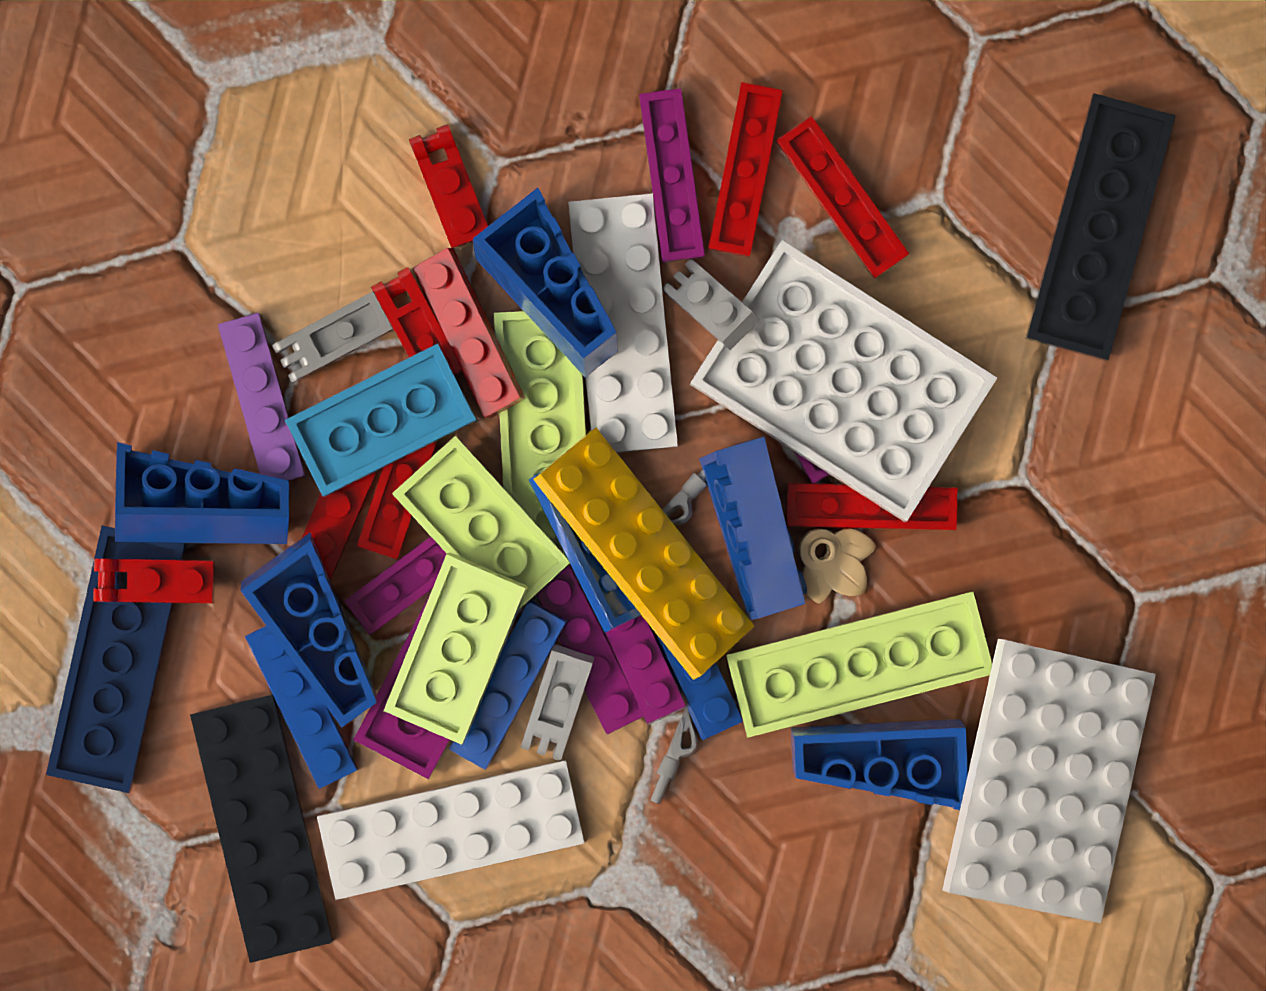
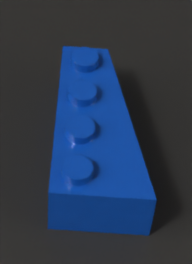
M538 187L473 238L476 260L585 378L618 352L617 332L594 289L589 285L575 254L571 252L565 241L562 230L555 217H552Z
M765 437L724 448L699 458L749 620L762 618L805 604L803 595L807 594V586L803 574L796 567L793 555L795 552L794 543L786 527Z
M117 442L115 542L287 544L289 523L288 480L234 469L232 472L212 468L211 463L195 460L194 464L170 459V454L154 450H152L151 454L133 451L132 445Z
M310 532L242 580L240 591L340 726L343 727L377 703L376 691Z
M960 719L791 727L792 769L797 779L848 789L855 788L890 797L891 795L912 799L919 803L952 807L955 810H960L967 781L966 727Z

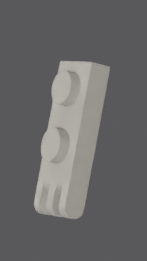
M689 259L685 266L692 275L687 278L682 272L678 271L673 277L681 286L676 290L672 285L666 283L662 290L727 349L731 350L760 319L695 261Z
M371 292L278 341L272 346L276 353L283 352L291 346L294 349V353L280 360L284 368L299 361L302 364V368L296 369L288 375L291 382L294 383L394 329L374 292Z
M556 644L553 645L521 744L522 749L529 751L535 736L541 738L537 754L545 756L549 741L557 743L553 751V759L561 761L595 657Z

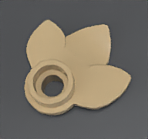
M822 528L807 532L802 537L798 547L800 560L804 564L802 574L807 586V595L813 601L820 604L827 598L832 589L846 596L864 594L867 586V576L864 566L860 561L868 557L876 549L872 539L852 528H845L835 533ZM825 543L827 547L826 554L823 557L817 558L815 556L816 546Z

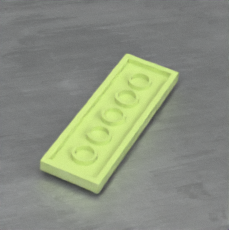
M524 311L494 313L495 335L526 397L523 401L499 413L503 488L566 556L529 479L545 470L586 435L583 375Z
M973 591L726 655L747 738L989 676L992 668V661Z

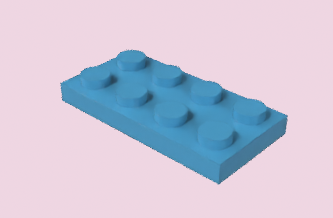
M439 344L285 420L323 497L477 421Z

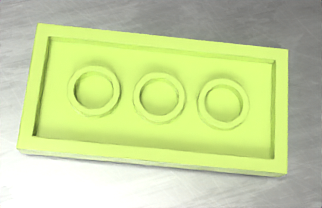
M456 436L392 493L447 554L450 552L527 585L528 588L519 609L570 564L568 558Z
M450 552L446 554L384 711L462 745L466 741L528 586Z

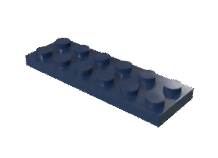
M102 525L94 559L183 560L187 544L170 542H115V528ZM93 562L46 775L131 793L173 603L93 601V588L98 589V571H94ZM115 572V589H127V572Z

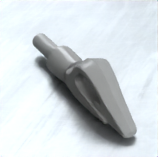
M703 470L698 475L693 473L682 486V489L663 508V512L668 518L671 513L679 508H683L684 515L676 520H671L675 526L684 524L691 518V500L707 487Z
M687 707L684 709L683 717L680 718L666 756H664L657 771L660 777L650 801L661 804L670 779H675L680 759L693 755L698 748V737ZM689 729L691 733V746L683 748V733Z

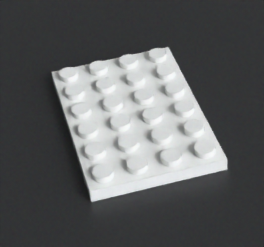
M781 240L742 301L760 321L731 350L727 349L717 340L690 385L906 522L990 391L997 377Z
M998 639L943 891L1101 923L1156 674Z

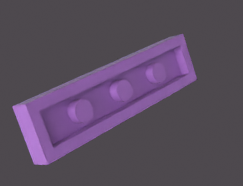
M260 313L218 324L260 474L288 481L305 477L306 474L298 446L285 422L290 417Z

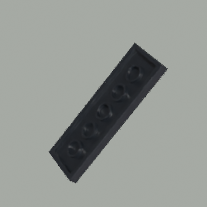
M1096 93L1091 95L1025 339L1099 360H1109L1176 115Z
M273 694L190 714L249 962L252 963L333 943L332 931Z

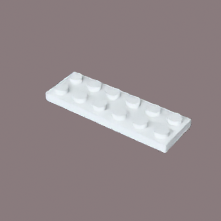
M653 193L568 202L573 253L580 263L581 270L589 285L594 289L617 332L618 352L586 377L591 430L597 428L616 453L678 447Z
M566 760L317 816L335 900L585 843Z

